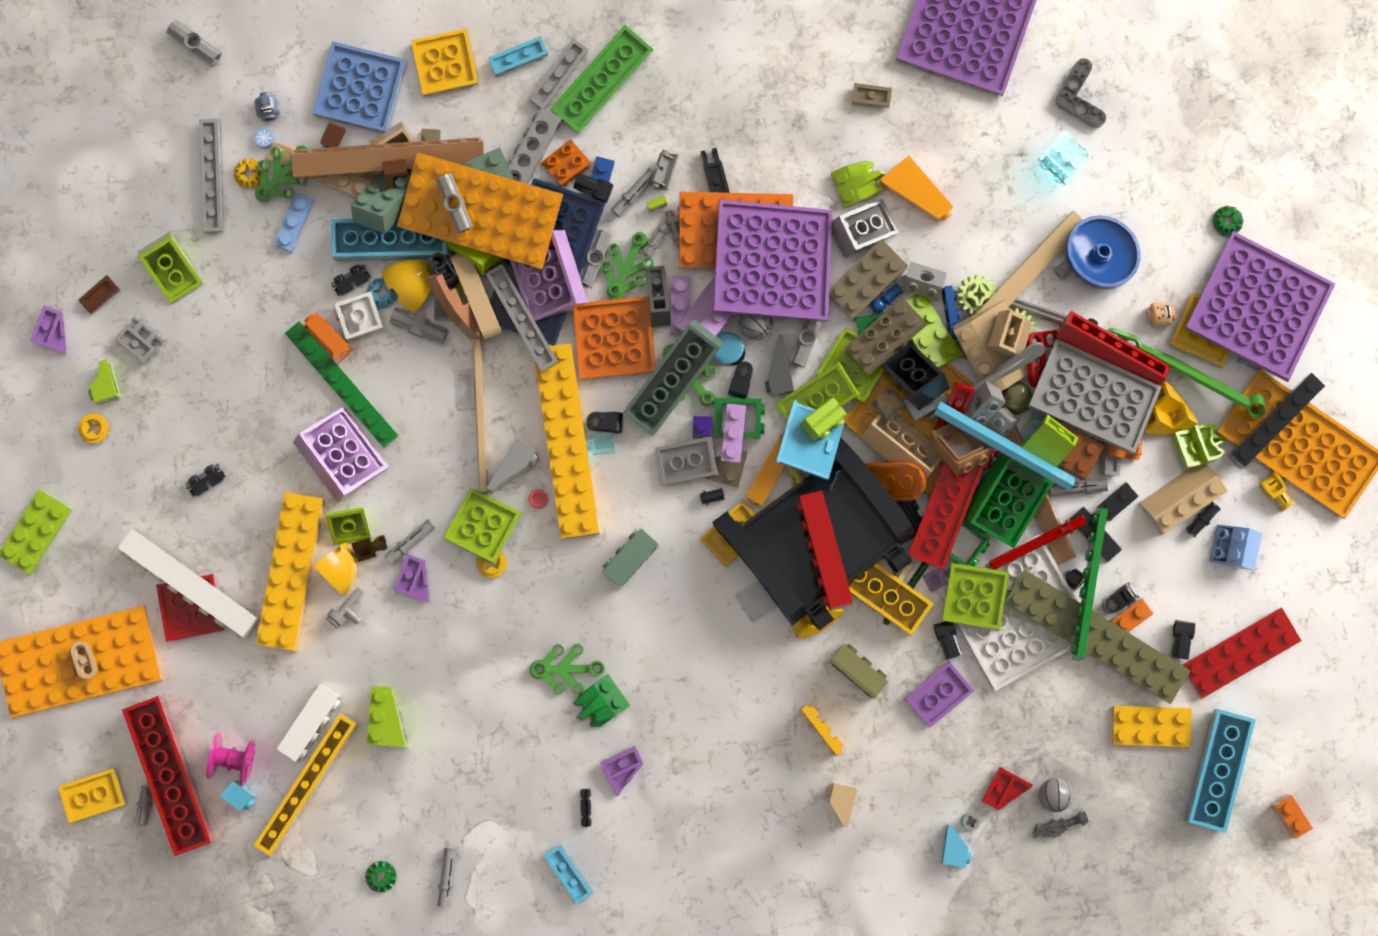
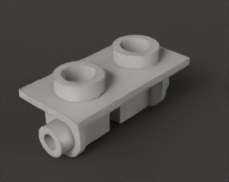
M664 149L659 153L656 165L660 167V170L655 169L651 179V186L654 189L668 191L678 154H671Z

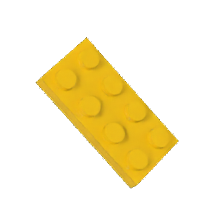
M1113 706L1112 744L1191 747L1192 708Z

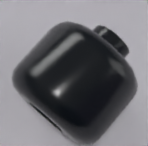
M1077 568L1071 571L1068 570L1065 574V580L1073 590H1078L1084 583V579H1082L1083 573Z

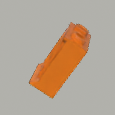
M317 312L310 314L304 320L306 323L303 326L333 356V360L338 365L353 351Z

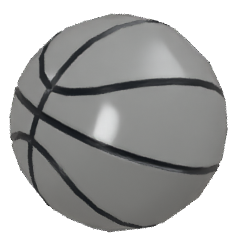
M741 315L739 327L746 338L759 341L770 334L772 318Z
M1051 778L1041 785L1039 800L1045 809L1051 812H1061L1066 810L1072 803L1073 791L1067 781L1061 778Z

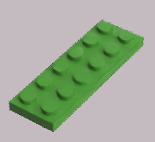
M624 25L554 103L550 110L561 117L562 121L579 135L653 52V48Z

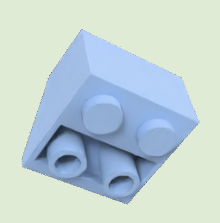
M1217 524L1210 562L1255 571L1262 533L1250 528Z

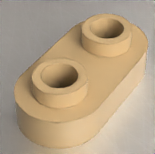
M81 641L74 643L71 647V656L78 675L83 679L94 678L98 672V667L90 645ZM80 648L85 649V653L83 655H80L79 653ZM87 666L91 667L90 673H86L85 668Z

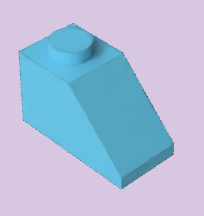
M240 780L233 781L220 797L239 811H243L244 809L249 810L255 803L253 799L256 795L246 786H241Z
M946 825L941 864L966 868V864H970L971 852H968L969 848L953 826Z

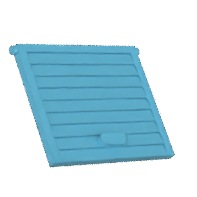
M793 400L777 454L776 464L781 463L828 480L844 423L837 429L832 427L829 430L830 434L823 440L818 438L816 441H813L801 427L800 423L816 409Z

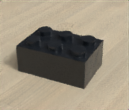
M913 343L881 364L886 379L918 410H921L950 389L945 374Z

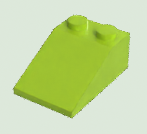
M171 232L166 233L138 251V258L170 303L203 283Z

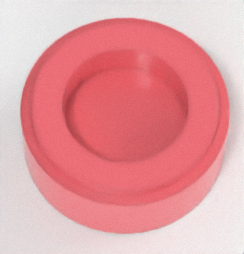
M536 489L529 494L528 500L533 508L541 509L546 506L548 497L543 490Z

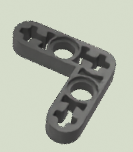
M1081 58L1076 62L1057 94L1055 103L1059 108L1088 125L1099 128L1106 121L1105 112L1077 96L1092 70L1091 61ZM1086 64L1087 70H1084L1081 76L1076 75L1081 68L1078 65ZM1076 79L1079 82V86L1071 88L1069 80ZM1067 96V101L1072 103L1073 100H1075L1076 102L1072 106V109H1070L1069 107L1071 104L1068 102H1065L1064 104L1061 103L1062 99L1059 97ZM1078 104L1084 105L1086 112L1083 114L1077 113L1076 106ZM1089 110H1093L1091 112V115L1097 116V114L1100 115V120H1102V122H1094L1095 118L1091 115L1088 118H1086V115L1089 113Z

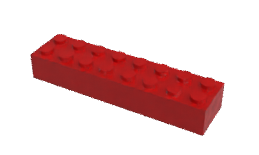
M156 696L122 709L174 856L215 842L163 696Z

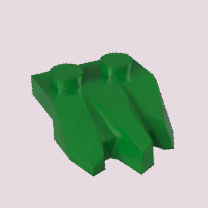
M609 674L583 691L573 702L575 706L582 707L581 712L576 718L583 721L590 717V727L603 726L630 706Z

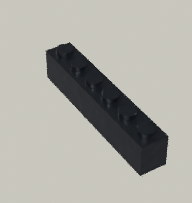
M1312 372L1306 375L1227 457L1239 469L1245 468L1325 385Z

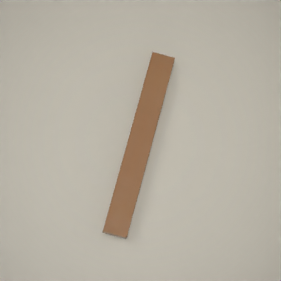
M1015 425L1006 439L1020 446L1024 444V441ZM1047 494L1035 513L1043 534L1061 525ZM1067 535L1048 543L1057 565L1076 557Z

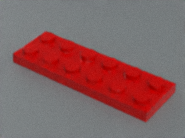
M952 449L958 457L966 455L963 452ZM945 462L943 463L908 553L911 558L942 570L945 569L985 464L973 468L968 473L956 476Z
M1281 607L1187 661L1182 666L1191 670L1188 678L1200 698L1203 699L1302 640Z

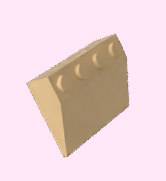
M1004 300L952 326L980 381L994 373L1010 359V357L987 347L998 312L1009 310ZM1027 365L997 379L991 384L1000 388L1001 391L1028 375Z

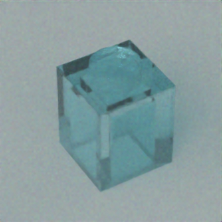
M613 432L589 434L590 439L586 440L587 449L592 452V455L615 453Z

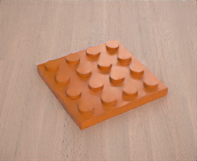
M649 296L588 302L573 309L580 380L653 373L656 366Z

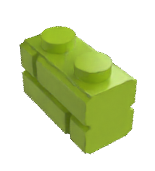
M831 397L807 416L800 425L813 441H816L818 438L823 440L830 434L829 430L832 427L837 429L844 423L843 418L847 413Z

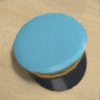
M733 332L719 333L717 337L724 344L713 358L722 364L738 365L745 358V348L741 337Z

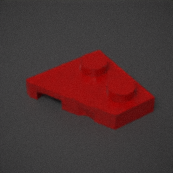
M999 767L981 801L1000 810L1019 797V795L1032 788L1033 784Z

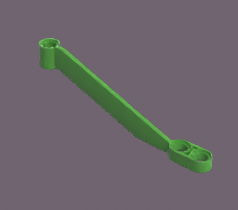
M1109 328L1107 330L1125 341H1134L1137 348L1170 365L1171 369L1247 408L1250 416L1259 418L1265 414V401L1260 394H1252L1249 397L1173 356L1142 344L1137 336L1117 328ZM1255 404L1260 405L1259 407H1252Z

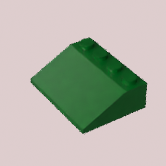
M999 452L972 497L964 519L1010 547L1015 548L1054 482Z

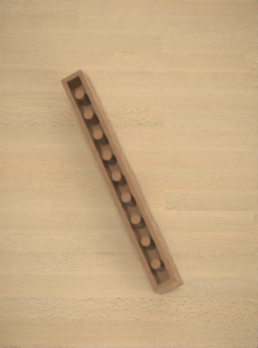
M481 137L290 150L291 173L296 179H307L308 176L325 178L327 175L332 174L342 177L346 176V173H354V175L366 174L365 172L382 174V162L405 159L407 169L412 170L417 152L463 165L465 162L484 154L483 140Z

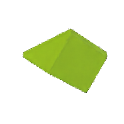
M361 507L325 514L333 545L371 538L366 508Z

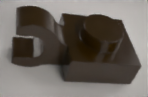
M384 535L376 537L374 541L367 538L352 543V548L358 562L376 557L377 551H383L388 548Z

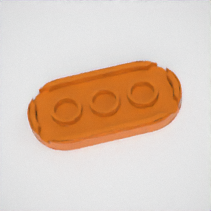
M865 463L894 501H912L921 496L925 491V474L914 463Z

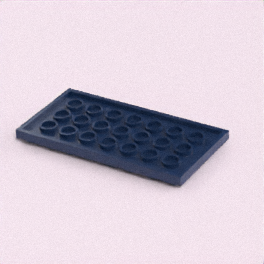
M533 178L531 185L563 194L554 230H565L580 276L606 202ZM505 258L503 266L521 296L511 262ZM494 289L490 304L500 328L520 334ZM568 311L535 321L548 345L556 346Z

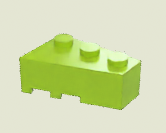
M371 686L367 745L408 747L394 688Z

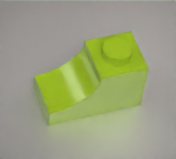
M106 359L98 361V376L93 383L89 384V397L91 401L98 405L120 398L111 364Z

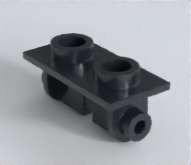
M357 264L349 269V273L345 275L340 274L333 278L331 285L333 288L337 286L334 290L338 296L341 294L343 296L354 288L351 285L353 281L357 287L369 281L368 279L371 276L368 271L364 272L366 269L364 264L361 266Z
M219 463L216 465L211 464L204 469L202 474L191 476L187 480L186 489L192 488L189 490L193 497L199 496L209 489L206 482H209L213 487L223 481L226 475L223 470L218 471L220 470Z

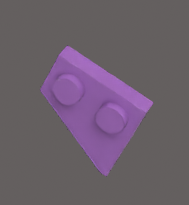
M43 306L30 341L66 354L63 313Z
M407 554L393 590L428 603L426 561Z
M635 745L600 762L616 797L620 795L623 788L643 765Z

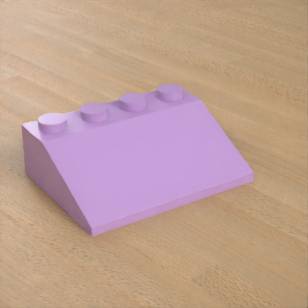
M553 230L543 269L510 260L522 299L534 321L588 303L565 230Z
M344 406L300 432L293 441L338 503L358 491L388 468Z

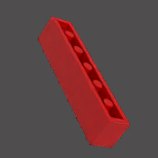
M1070 311L1060 323L1056 337L1066 343L1157 385H1161L1166 380L1170 365L1075 312Z
M818 491L799 496V502L796 505L798 513L803 514L804 521H801L803 531L808 532L807 546L809 551H813L814 554L812 564L814 570L818 569L819 572L817 582L819 588L824 590L825 595L822 596L824 606L828 607L829 611L852 606L851 592L823 492Z

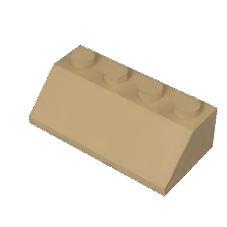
M885 406L860 437L861 440L889 462H911L922 469L926 479L942 460L931 446L930 440L887 406Z
M1208 465L1189 469L1139 504L1159 534L1162 535L1228 490L1218 475Z

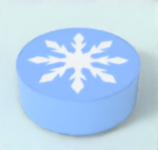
M261 128L255 133L254 139L259 147L268 148L274 142V135L269 129Z

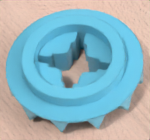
M383 277L374 279L369 283L366 291L372 292L376 307L379 308L392 305L397 298L395 291L388 289ZM383 285L384 290L390 293L383 294L381 300L380 295L376 292L379 291Z

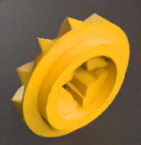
M245 158L238 162L236 167H234L233 175L238 185L251 189L260 184L261 171L257 167L258 161ZM247 166L251 171H254L250 175V181L246 175H243L247 171Z
M87 414L79 422V435L88 443L96 444L103 441L108 435V422L100 414ZM89 422H91L95 426L99 425V427H97L98 435L93 431L89 432V430H91V424Z
M501 552L496 562L498 568L491 566L487 570L486 568L489 564L487 560L477 556L476 566L478 571L488 578L500 576L504 573L507 566L505 554Z

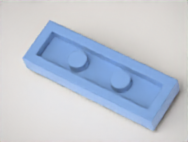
M295 192L274 246L293 252L314 202L313 199Z

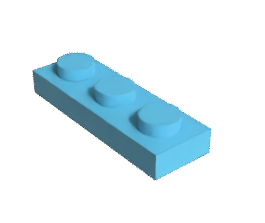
M540 36L488 57L495 76H498L548 55V52Z
M558 845L544 855L576 904L593 893L561 845Z

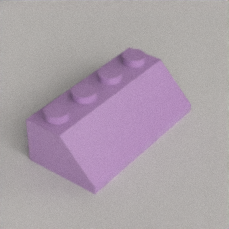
M715 276L676 326V329L681 333L694 319L717 337L734 315L713 312Z

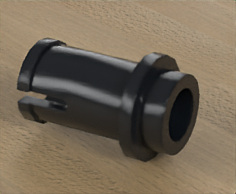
M722 488L708 492L704 490L703 493L699 494L702 505L706 504V506L711 502L725 500Z

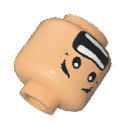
M1167 301L1151 303L1149 310H1146L1147 321H1150L1154 327L1171 325L1172 321L1175 320L1174 306L1170 305Z

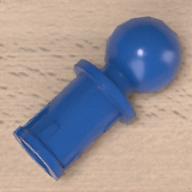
M895 283L884 294H880L881 299L872 301L870 305L871 310L875 313L883 312L886 304L891 305V302L904 291Z

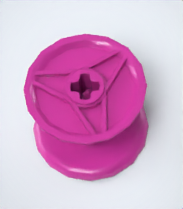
M217 732L209 752L206 769L207 779H211L217 767L220 766L227 768V771H231V769L239 770L240 784L245 786L254 761L255 739L249 741L245 752L236 750L235 747L232 749L222 747V733Z

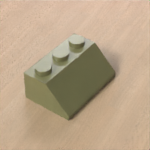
M843 644L828 662L872 700L875 699L888 683L886 680L887 675L880 669L875 671L871 667L872 663L864 656L861 659L856 654L858 651L852 645L848 644L846 646Z

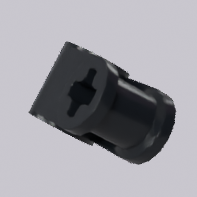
M441 253L431 255L426 264L430 275L442 274L447 287L452 284H458L459 277L446 257ZM432 261L439 262L440 267H436Z
M743 361L737 365L728 395L746 399L753 374V367L749 362ZM747 366V370L750 371V373L741 375L742 371H740L739 368Z
M592 412L587 416V427L591 431L622 433L623 413ZM593 417L601 421L597 423V426H593V422H590L593 420Z
M1130 582L1122 585L1103 600L1102 609L1105 613L1114 614L1140 598L1131 588ZM1109 600L1115 601V610H1111L1108 607Z

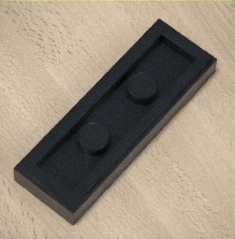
M1083 506L1069 520L1071 521L1081 515L1084 516L1087 524L1078 528V531L1088 541L1089 533L1093 529V524H1091L1092 515ZM1105 531L1101 557L1106 562H1109L1122 549Z

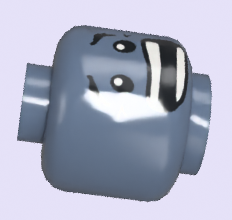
M271 92L260 93V97L255 99L254 104L257 117L262 118V121L277 119V116L280 114V104L277 96L271 95Z

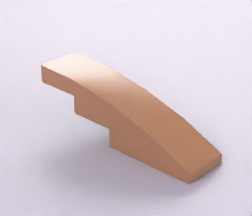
M442 274L427 277L426 279L435 297L455 325L470 339H482L483 335L470 304L461 302L456 288L448 289Z

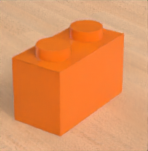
M1287 794L1271 804L1292 838L1297 839L1313 829L1292 795Z

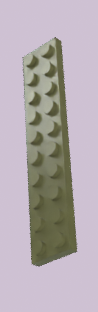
M1024 569L1004 603L1069 643L1075 642L1076 635H1073L1075 624L1078 623L1076 611L1081 603ZM1092 611L1086 653L1171 704L1191 670Z

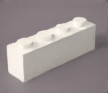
M319 684L277 747V750L295 762H299L300 759L303 761L309 752L307 748L310 743L314 744L320 736L318 734L320 728H325L330 721L328 716L332 710L335 712L340 706L341 702L339 699L341 696L323 684Z

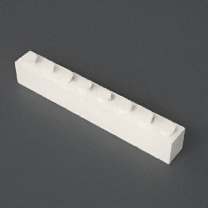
M131 529L119 545L118 549L122 551L121 555L129 561L131 558L138 562L136 564L137 567L145 572L148 569L153 573L152 577L158 582L165 581L169 584L168 589L176 594L179 591L184 595L183 599L191 605L195 603L200 606L198 609L206 616L209 614L214 616V621L222 627L226 625L231 628L230 633L237 638H240V636L246 638L258 622V617L137 531Z

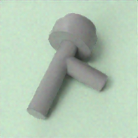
M357 588L338 611L334 609L329 611L326 620L338 628L339 626L342 627L347 621L343 617L346 615L357 624L361 618L350 608L363 594V591Z

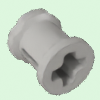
M1066 257L1058 267L1053 268L1054 273L1062 281L1066 280V276L1072 272Z
M965 813L961 818V824L967 830H975L979 827L980 819L974 813ZM969 816L975 819L971 827L969 824H966Z

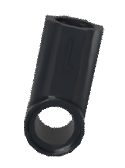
M578 173L573 189L607 203L614 185L606 180H597Z
M1175 620L1171 657L1189 660L1191 640H1193L1196 625L1194 622Z
M942 621L933 624L937 640L940 641L945 659L948 660L962 655L956 638L957 632L954 623Z

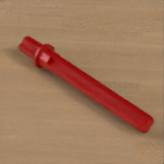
M1083 515L1069 522L1065 520V523L990 560L989 565L991 569H998L1069 533L1072 535L1074 530L1087 524Z

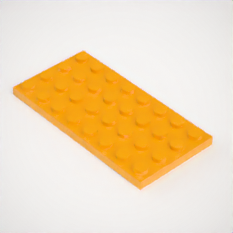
M417 152L397 227L543 269L563 194ZM449 173H452L460 195L465 200V207L473 224V228L459 234L454 227L448 210L444 207V200L435 180ZM456 198L451 201L452 208L458 206Z
M1258 370L1242 394L1248 397L1252 394L1263 396L1266 408L1265 414L1259 418H1254L1250 416L1247 408L1235 403L1216 433L1237 446L1291 390L1264 371ZM1308 403L1254 458L1342 519H1346L1378 471V449L1311 403ZM1255 404L1252 407H1259L1260 405Z
M144 605L0 641V674L10 718L162 681ZM76 642H86L92 649L98 667V672L92 679H83L77 673L71 656V647ZM80 648V655H83L85 653L84 648ZM90 666L85 668L86 673L91 672Z

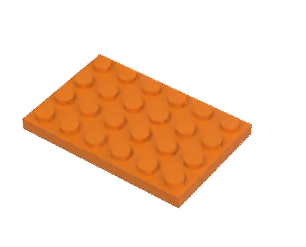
M679 192V268L715 269L719 200L793 206V194Z

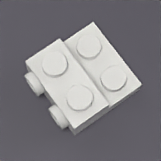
M371 291L335 303L336 309L333 312L336 320H340L342 326L339 328L340 334L348 342L383 329Z

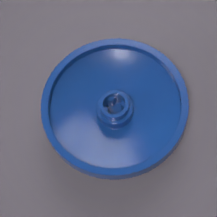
M1102 215L1088 217L1080 221L1072 229L1066 241V258L1071 270L1082 282L1091 287L1105 290L1118 288L1126 284L1139 268L1141 250L1138 240L1128 226L1115 218Z

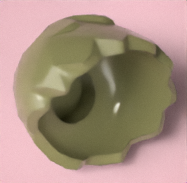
M1017 381L1001 391L1006 402L1002 406L1003 408L1006 407L1014 415H1020L1029 409L1028 405L1032 393L1024 383Z

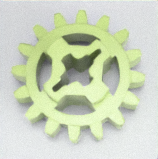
M979 274L975 275L974 279L972 276H969L967 280L961 281L963 286L957 287L961 291L959 294H956L961 299L957 304H963L961 310L968 309V315H971L973 312L975 314L983 305V301L989 299L994 294V290L997 289V287H991L992 280L986 281L987 276H983L981 279ZM973 283L971 290L966 291L968 286ZM974 293L980 295V298L974 296Z

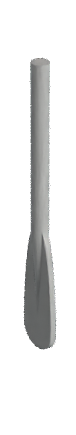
M1036 342L1017 353L994 373L972 386L975 389L974 393L985 381L993 383L997 379L1022 368L1040 357L1045 351L1044 345ZM935 411L929 414V417L932 421L938 418V416L934 414Z

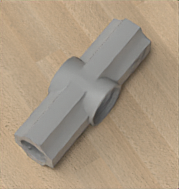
M176 19L168 26L166 33L187 47L192 53H195L212 66L219 61L222 52L201 38L198 33L193 32ZM198 39L196 46H190L192 40Z
M452 173L435 179L444 200V207L448 210L457 233L459 234L473 228L465 207V200L460 195ZM454 198L458 200V206L456 208H452L451 201Z
M596 230L580 274L584 287H593L601 263L604 260V255L612 236L604 230ZM590 255H596L599 259L598 263L591 262Z
M397 307L393 310L389 321L400 328L408 330L407 332L417 337H424L441 345L444 343L449 331L442 326L430 322L429 319L423 316L413 315Z
M805 320L790 358V363L805 368L822 322ZM810 334L813 340L806 343L802 340V336Z

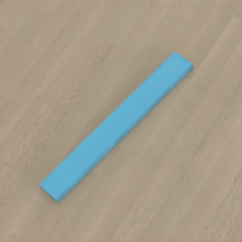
M940 401L934 413L935 415L1068 491L1072 489L1076 478Z

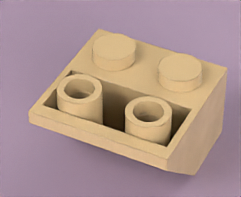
M1012 310L999 311L987 347L1012 358L1025 349L1032 324L1027 317Z

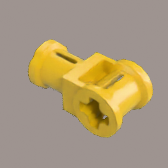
M1274 471L1270 477L1264 481H1259L1258 484L1270 500L1274 499L1280 507V512H1283L1292 506L1295 501L1289 498L1285 492L1287 488L1282 478Z

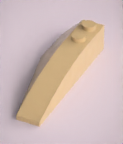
M273 142L265 159L273 163L270 150L272 147H280L283 150L281 167H284L290 160V150H295L298 146ZM278 149L274 152L276 156L279 154ZM365 172L366 174L364 175L346 173V176L342 177L332 174L327 175L325 178H316V176H308V178L356 199L378 174L373 172Z

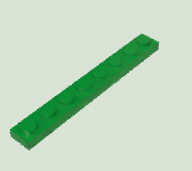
M300 321L285 332L286 336L383 448L398 437V434Z
M1099 508L1091 517L1093 529L1088 536L1090 548L1086 551L1085 555L1087 566L1082 574L1084 585L1079 592L1081 604L1078 605L1076 611L1078 623L1075 624L1073 635L1076 636L1075 642L1072 643L1070 649L1072 660L1078 662L1085 658L1108 509Z

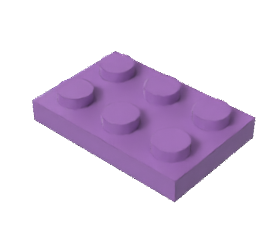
M949 661L907 695L905 700L930 728L973 693L974 690Z

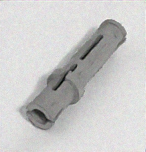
M648 168L626 193L621 195L622 198L611 208L615 215L620 217L630 205L633 206L635 199L651 183L654 170Z
M1085 479L1084 482H1074L1070 491L1058 484H1053L1049 490V495L1086 493L1088 495L1091 492L1108 491L1107 479L1095 481Z
M427 519L402 542H397V546L384 555L385 559L393 565V563L404 554L407 555L413 546L435 529L434 525Z
M444 847L440 884H438L439 898L437 906L450 907V895L454 887L452 886L457 850L455 848Z

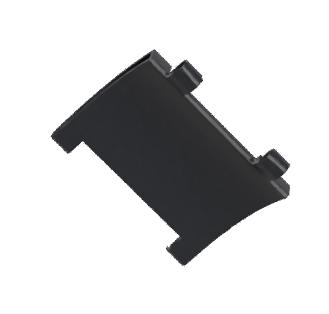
M841 437L828 480L810 474L742 525L735 521L728 511L712 522L720 535L758 579L791 626L806 615L819 631L835 620L823 603L822 596L825 595L824 590L819 588L817 582L819 572L818 569L814 570L812 564L814 554L813 551H809L807 546L808 532L803 531L801 521H804L803 514L798 513L796 505L799 502V496L818 491L823 492L848 584L883 558H885L895 573H898L912 563L911 557L901 546L915 535L912 524L881 482Z

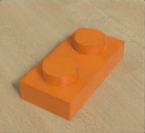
M1141 598L1110 620V622L1129 632L1152 616L1153 612L1143 598Z

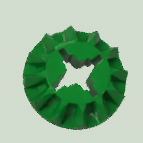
M1229 205L1220 207L1213 216L1215 230L1224 236H1230L1233 231L1238 233L1244 221L1242 212L1237 210L1236 207ZM1232 214L1231 221H1233V224L1230 223L1224 227L1226 220L1223 217L1227 218Z
M385 861L373 863L368 867L365 874L367 885L376 892L390 890L397 878L394 867ZM386 870L384 878L387 883L382 880L375 883L378 878L376 873H382Z

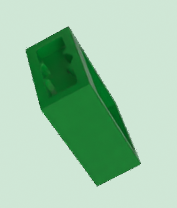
M715 398L714 438H724V432H722L723 404L728 403L756 405V432H743V439H760L761 434H764V423H761V415H765V404H761V399Z
M963 520L961 526L980 539L981 543L966 563L953 553H950L949 559L957 564L975 566L979 561L977 556L980 552L984 554L989 548L990 544L988 542L990 538L969 522Z

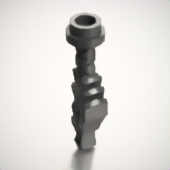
M1079 811L1075 817L1067 820L1063 818L1054 820L1052 818L1045 825L1036 823L1033 837L1055 838L1061 836V833H1065V830H1068V827L1072 825L1082 824L1084 826L1086 825L1085 823L1089 822L1086 812Z

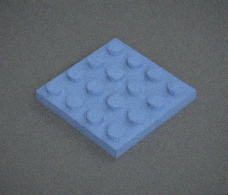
M332 41L313 115L386 132L406 60Z

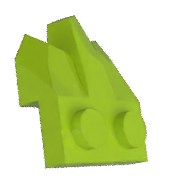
M861 161L831 172L844 208L869 200L885 190L882 185H877V181L885 173L882 170L872 172L871 169L874 166V162Z
M1197 425L1192 429L1172 434L1185 470L1209 464L1220 459L1225 453L1223 449L1218 447V445L1225 442V437L1213 433L1216 430L1215 425Z

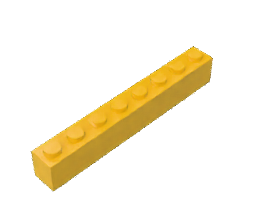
M340 713L253 846L269 856L274 855L357 728L358 723L344 714Z

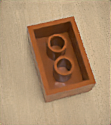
M1057 421L1078 437L1076 446L1057 467L1081 481L1085 480L1105 445Z

